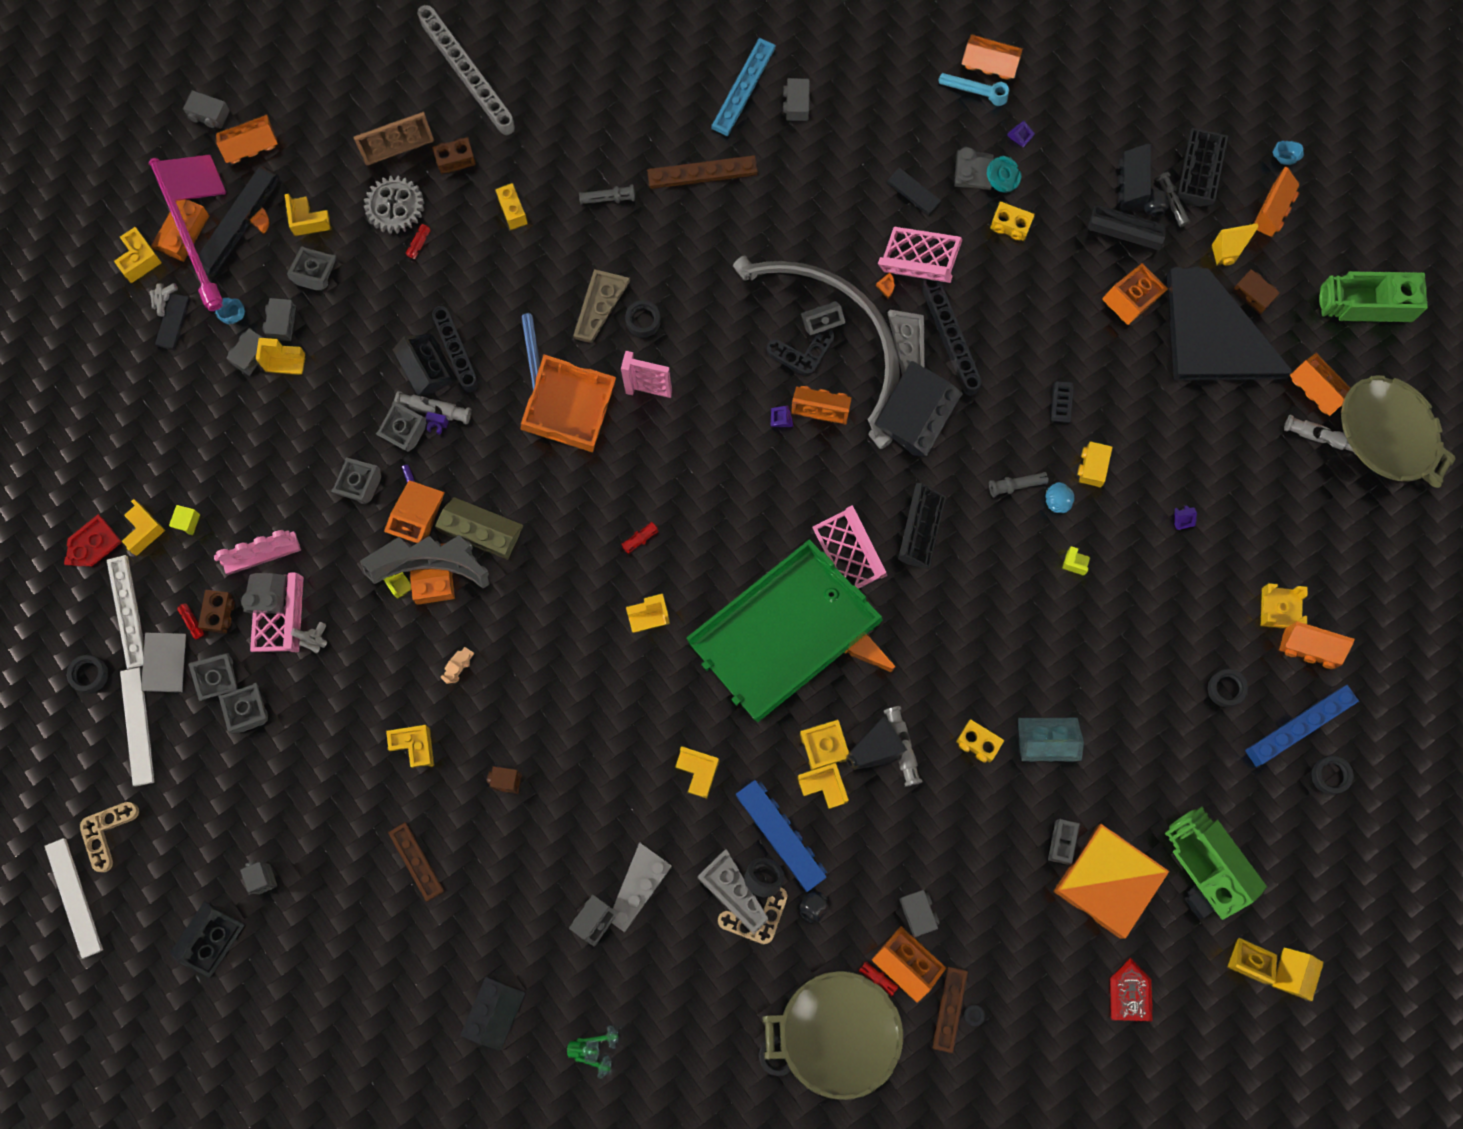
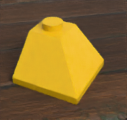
M1258 223L1220 231L1212 244L1217 265L1224 264V266L1235 263L1259 227Z

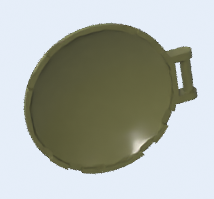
M1378 375L1360 380L1347 392L1341 410L1345 436L1359 459L1376 473L1397 481H1414L1423 478L1433 487L1439 488L1444 481L1443 477L1449 466L1455 461V456L1443 447L1444 443L1441 442L1440 433L1443 431L1439 419L1435 418L1430 410L1432 406L1420 392L1409 384L1396 378L1392 380ZM1439 461H1441L1442 464L1438 472L1435 473L1434 470L1437 467Z
M830 972L817 976L796 991L790 999L784 1015L763 1016V1023H765L766 1028L765 1059H786L789 1068L803 1085L813 1092L828 1098L854 1099L871 1093L890 1077L901 1055L903 1029L896 1006H894L888 994L879 985L855 973ZM774 1023H780L781 1052H775Z

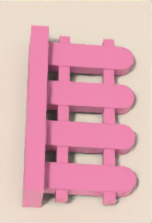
M278 530L272 533L273 536L267 538L264 536L257 537L250 544L239 543L235 545V549L219 550L216 552L217 555H214L215 561L219 560L220 564L224 567L225 573L230 575L301 551L294 531Z

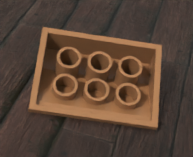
M424 112L354 136V140L366 165L434 141Z

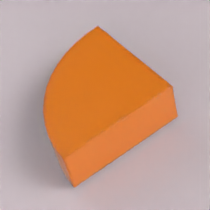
M262 208L249 221L264 234L269 226V217Z
M891 273L876 283V287L887 299L894 290V278Z

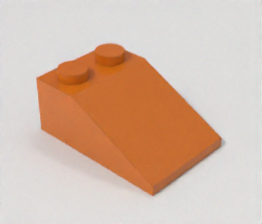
M1142 263L1115 284L1102 300L1129 325L1164 294L1168 288Z
M417 569L410 571L412 598L417 605L455 599L451 571L439 569Z

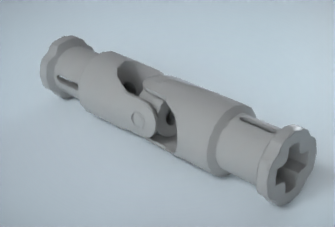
M397 391L394 399L395 402L409 408L413 412L422 414L432 412L445 415L447 420L451 421L455 419L468 424L471 417V408L456 407L452 403L414 394L410 396ZM441 408L442 412H437V409Z
M1289 415L1285 423L1284 431L1290 430L1299 433L1302 437L1320 443L1327 442L1332 447L1354 452L1344 432H1332L1328 427L1308 420L1296 419L1293 415ZM1315 427L1322 428L1320 432H1318V438H1316L1313 435V430Z
M896 706L884 710V714H887L888 721L896 733L904 739L902 742L907 748V751L898 757L900 770L903 771L905 776V787L922 783V779H919L916 768L918 765L912 750L906 723L903 722L901 717V706Z

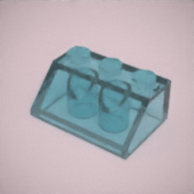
M1077 718L1018 719L1019 749L1022 761H1082L1084 740Z

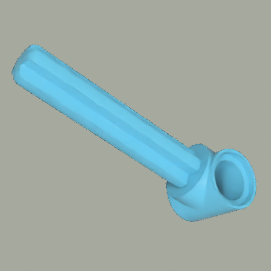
M944 73L940 75V84L987 96L997 106H1002L1007 102L1009 88L1003 82L989 86Z

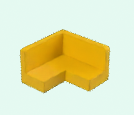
M285 194L289 227L294 236L331 230L327 210L310 213L307 197L291 199L289 194Z
M136 227L120 236L129 251L114 262L130 283H133L162 263Z
M259 338L256 360L265 372L302 374L305 352L301 347L282 346L278 339Z
M133 499L131 502L135 506L124 516L136 529L123 539L122 542L131 553L137 556L159 537L165 529L138 501Z
M663 594L644 598L645 603L626 607L633 633L670 624Z
M421 725L386 731L388 750L408 749L411 768L426 765L429 767L434 766L430 728L428 726Z
M681 746L676 768L694 774L688 793L707 799L719 758Z
M836 763L800 774L797 777L803 796L823 791L828 809L846 804L849 801Z

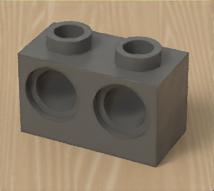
M1062 819L1055 821L1048 857L1049 861L1066 865L1072 863L1079 823Z

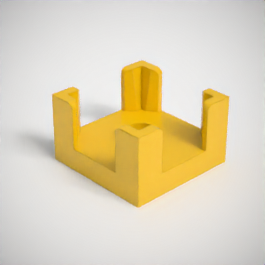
M1267 584L1262 588L1261 626L1287 628L1296 621L1307 624V616L1302 617V601L1307 597L1308 587L1297 586L1294 589L1276 588L1278 584Z
M839 720L800 732L802 743L805 745L811 771L833 763L846 761L849 751Z

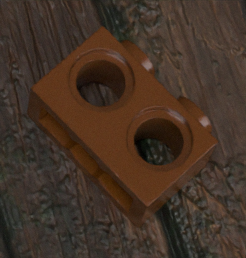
M468 137L458 138L449 143H440L433 147L441 174L476 165ZM462 150H466L465 153H459Z
M205 590L198 628L203 631L227 634V629L231 626L230 613L235 606L234 596L228 592ZM223 599L222 605L217 607V601ZM219 617V623L213 625V620Z
M493 767L492 771L488 773L487 783H490V787L495 791L518 794L522 774L514 769Z

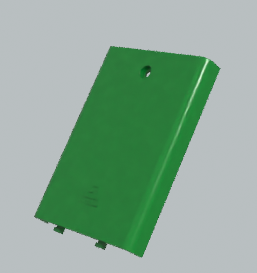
M809 539L690 634L687 640L703 659L704 663L701 665L707 671L710 668L734 695L731 700L737 706L740 703L758 723L880 624L882 616L868 603L862 592L835 567L834 562ZM834 593V596L830 597L829 594Z

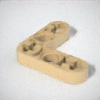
M125 802L88 816L81 821L80 830L92 868L95 871L104 873L109 871L113 865L104 831L134 820L139 814V808L136 804ZM127 807L133 809L130 812V816L127 814L119 815V813L126 812ZM109 813L114 815V821L111 824L105 822V817ZM89 822L95 823V826L92 827V831L90 829H87V826H89ZM95 839L101 841V847L98 850L92 848V842ZM101 859L106 860V863L103 864L104 868L98 866Z
M783 888L779 890L784 897L777 904V906H781L780 910L776 907L768 906L769 902L774 904L775 897H768L764 912L766 914L768 910L776 911L777 919L772 922H766L769 925H774V928L771 929L769 927L768 934L770 938H766L764 941L758 935L759 931H764V925L755 934L751 931L747 934L740 931L741 921L738 922L736 931L732 929L734 927L732 924L724 926L721 918L730 915V919L736 922V916L732 912H722L718 917V924L724 930L761 944H767L771 942L787 900V892Z

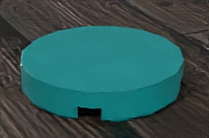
M1006 156L993 159L987 167L988 181L992 187L1003 193L1010 192L1018 187L1021 182V172L1018 171L1017 163Z

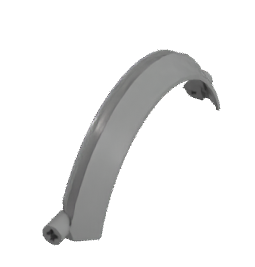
M746 256L740 257L733 264V267L744 281L749 279L752 281L758 274L793 273L809 276L841 290L857 302L870 316L878 330L883 345L885 378L878 403L868 418L872 429L868 435L879 449H883L890 444L893 438L879 428L875 422L899 383V358L891 331L876 306L854 285L827 270L812 265L785 261L752 264Z

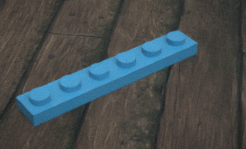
M759 38L712 124L713 130L726 136L729 135L775 50L774 44Z

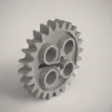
M390 176L389 181L382 178V184L376 181L377 187L371 186L372 193L367 192L366 194L369 198L364 199L367 204L364 206L365 211H367L365 214L369 218L370 223H374L376 229L380 227L382 232L387 228L389 234H391L393 229L398 234L401 228L406 232V226L412 229L411 223H418L416 217L421 218L422 215L419 211H424L422 206L424 204L423 196L419 192L418 186H414L413 181L408 183L407 178L401 181L399 176H397L396 180H393L392 176ZM383 210H387L386 213L380 214ZM401 212H405L403 216H398Z

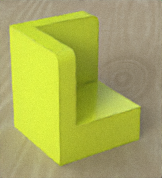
M176 505L169 526L193 535L200 514L194 509Z
M1071 546L1067 551L1062 569L1085 575L1089 569L1087 566L1090 557L1077 553L1078 548Z
M403 572L383 579L397 599L412 590L411 584Z

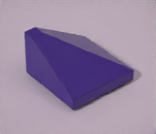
M1022 121L1007 135L1024 147L1035 133L1025 121Z
M788 405L771 408L772 427H793Z

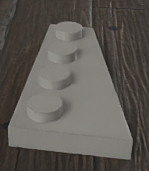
M641 843L638 845L613 907V910L618 912V914L611 923L623 932L628 929L672 867Z
M725 849L698 876V879L755 934L768 921V917L753 893L746 887L744 878L727 849Z

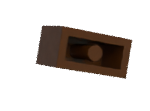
M1252 269L1232 291L1260 315L1280 294L1274 285L1267 283L1259 273L1254 272Z

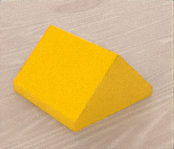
M1239 938L1228 968L1264 984H1274L1276 982L1277 954Z
M1283 948L1276 971V982L1272 984V987L1312 1001L1324 962L1310 954Z

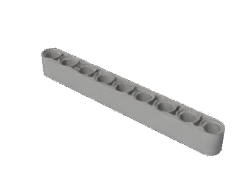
M428 5L422 6L418 10V16L425 31L498 130L504 135L511 134L515 126L510 112L433 8Z

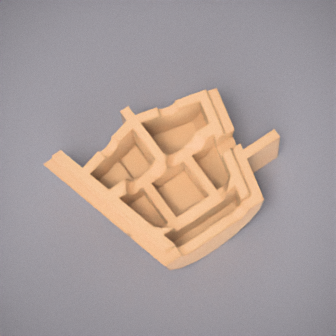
M466 647L462 651H457L451 660L448 661L445 667L446 672L441 678L447 684L459 681V674L464 667H469L470 659L474 653Z

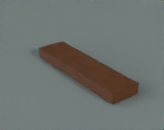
M405 822L388 832L426 902L445 892L408 824Z
M947 967L932 1049L950 1053L954 1051L968 971Z

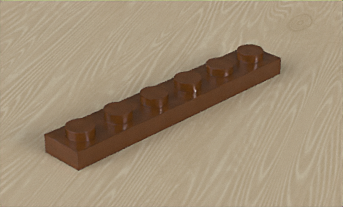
M754 155L647 169L650 189L755 176L757 175V166Z

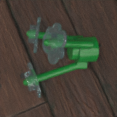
M608 1026L606 1036L586 1039L578 1038L577 1041H570L567 1047L568 1057L575 1058L577 1062H584L598 1067V1077L603 1078L604 1075L608 1074L611 1063L609 1062V1056H604L601 1063L596 1062L599 1055L598 1041L608 1040L610 1048L615 1049V1043L618 1042L617 1031L614 1030L613 1026Z

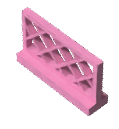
M894 227L884 257H880L878 265L884 272L951 283L953 277L951 271L963 239L958 236ZM897 234H905L906 238L897 243ZM921 236L923 240L913 245L911 240ZM932 239H938L940 243L930 248L928 242ZM950 241L955 242L954 247L947 251L944 245ZM909 242L911 248L902 253L900 247ZM925 244L928 250L919 255L916 250ZM943 247L945 253L935 258L933 252ZM898 249L900 255L895 258H889L891 252ZM914 251L917 257L907 261L905 256ZM931 254L934 260L927 264L923 263L921 259ZM948 256L949 262L947 267L940 266L938 262Z
M626 351L621 366L626 394L633 395L634 390L671 398L672 387L669 367L634 359L633 352Z
M853 505L846 508L845 511L812 527L825 554L834 562L835 567L838 559L848 561L846 571H839L844 574L845 578L847 575L857 578L855 586L858 589L879 578L882 579L888 576ZM845 516L848 521L846 529L836 527L838 519ZM824 526L832 528L829 538L821 536L818 529ZM834 529L844 532L841 542L831 539ZM847 533L855 535L856 542L854 546L844 543ZM830 542L840 545L837 555L829 553L828 547ZM843 546L853 549L850 559L840 556ZM855 550L864 553L863 563L852 560ZM851 563L861 566L858 576L848 573ZM863 568L872 569L875 576L869 579L861 577Z
M288 573L286 575V605L284 606L283 614H276L271 620L266 613H253L251 652H299L300 638L292 636L291 631L293 628L301 630L303 576L297 573ZM264 616L269 623L261 630L258 622ZM282 616L285 619V624L279 629L274 623ZM273 626L277 632L269 638L265 632ZM263 635L267 642L262 647H257V640ZM279 635L284 638L283 646H276L273 643Z

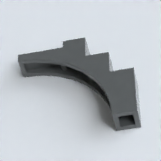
M460 535L442 546L438 541H434L428 536L412 547L408 542H404L398 537L360 560L364 574L374 584L387 577L406 571L439 569L461 574L473 580L482 588L489 585L487 569L477 563V560L472 555L471 550H473L471 543L468 540H464Z

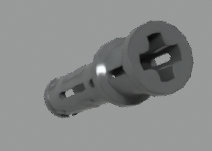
M1166 172L1154 179L1155 183H1158L1160 189L1166 192L1168 204L1179 227L1186 226L1190 223V220L1176 194L1177 187L1173 186L1170 173ZM1174 203H1176L1181 214L1178 213V210Z
M634 185L622 188L615 186L612 190L579 192L580 204L614 200L617 203H620L622 200L635 201Z
M1043 472L1014 479L1005 477L1004 480L995 482L990 480V493L992 497H996L997 494H1011L1017 489L1048 484V477L1045 478L1047 473Z

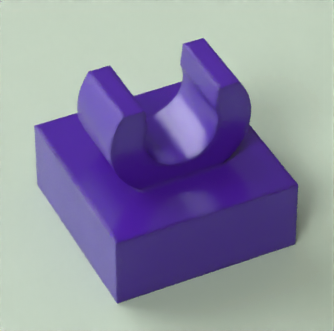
M427 412L426 421L428 422L427 431L431 432L432 427L436 426L438 427L436 432L440 435L442 428H447L449 422L446 416Z
M1185 506L1184 510L1180 511L1178 508H1175L1174 525L1177 530L1196 526L1197 512L1194 507L1189 508Z

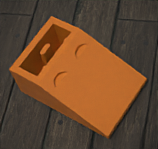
M409 480L390 514L384 532L415 543H419L430 535L445 492Z

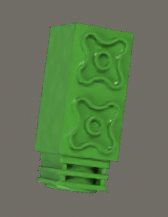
M1348 272L1343 277H1333L1330 275L1320 287L1322 316L1328 315L1332 317L1335 315V317H1339V321L1414 322L1427 309L1425 273Z
M1201 807L1188 812L1169 826V830L1165 834L1174 843L1176 848L1173 851L1174 855L1223 920L1253 903L1267 886L1218 820L1213 822L1211 818L1209 819L1208 814Z

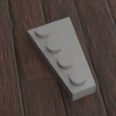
M895 310L888 311L903 376L911 361L924 367V315Z

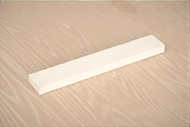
M124 555L108 559L107 564L126 665L129 670L143 667L144 639L128 556Z
M135 668L120 671L133 786L155 783L145 693L141 691L142 669Z
M63 838L46 845L45 849L81 958L84 959L103 951L67 840Z

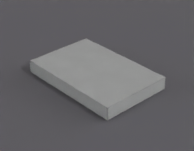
M145 633L141 691L183 692L186 634Z

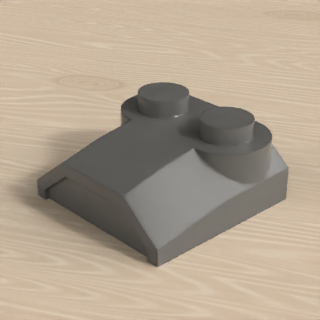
M968 147L958 150L955 187L991 189L992 185L987 177V167L994 159V156L992 154L975 152Z
M301 246L287 273L288 278L299 286L314 290L325 289L328 286V277L337 257L336 255L314 251Z
M393 401L392 407L376 434L409 452L417 445L426 428V418Z
M346 457V461L331 492L357 500L361 504H366L373 498L381 480L380 468L376 465Z
M274 573L251 574L247 591L241 600L244 612L283 614L287 576Z
M229 653L189 663L199 701L238 690L233 671V660Z
M257 683L225 695H219L229 733L244 732L261 726L268 721V712L264 707Z

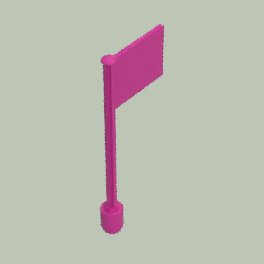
M211 155L163 161L152 158L149 161V165L152 166L200 280L201 287L198 291L201 299L209 311H216L223 306V299L217 285L208 280L175 201L226 194L223 183Z

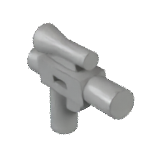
M159 283L156 284L155 290L150 291L152 309H156L157 306L158 316L165 315L164 307L169 299V294L178 290L175 283L164 288L163 284Z
M319 622L316 630L310 629L307 632H303L293 628L291 631L292 636L302 640L299 645L311 649L315 653H318L320 647L324 648L327 644V641L321 637L326 627V624Z

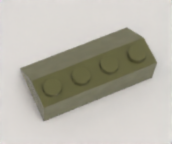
M454 497L443 508L435 527L440 533L452 538L460 535L464 540H468L472 546L508 560L523 525Z

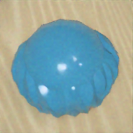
M1280 141L1276 144L1273 155L1281 164L1292 165L1303 158V146L1298 142Z
M222 298L223 306L215 312L220 321L226 324H235L240 321L245 312L242 302L236 298Z
M1060 482L1053 484L1047 490L1045 496L1048 508L1056 513L1068 512L1072 508L1075 499L1073 490Z

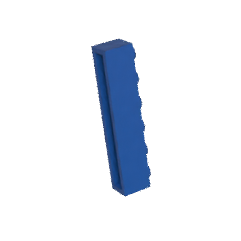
M1348 685L1341 687L1247 748L1245 752L1256 767L1262 765L1359 702V700Z
M754 780L736 793V797L807 893L826 878L825 873L827 871L821 863L817 864L814 861L813 857L815 855L808 846L805 848L800 842L803 838L798 831L795 830L793 832L789 827L791 822L785 814L781 816L778 812L779 806L773 798L769 799L767 797L765 786L761 782L757 783Z

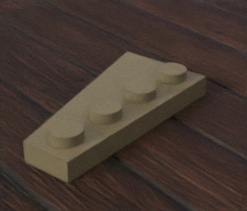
M594 269L574 332V339L589 343L594 341L629 284L630 278Z

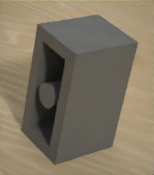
M788 79L787 86H784V97H787V102H783V113H787V120L808 121L809 79Z
M191 91L183 108L191 121H200L208 127L220 129L230 112L224 101L195 91Z
M269 299V305H266L265 308L267 318L266 322L263 323V333L269 339L291 341L296 306L292 300Z
M836 301L801 313L806 331L810 335L845 323L841 306Z
M250 329L240 336L239 342L229 350L227 356L228 361L233 366L249 376L259 364L256 360L259 338H263Z
M255 860L245 864L246 867L240 870L248 893L261 894L278 887L270 864Z
M924 890L900 898L913 937L938 929L937 924H939L936 912L932 913L930 905H932L929 893L925 894Z
M592 895L585 903L579 915L573 920L569 929L595 947L618 912Z

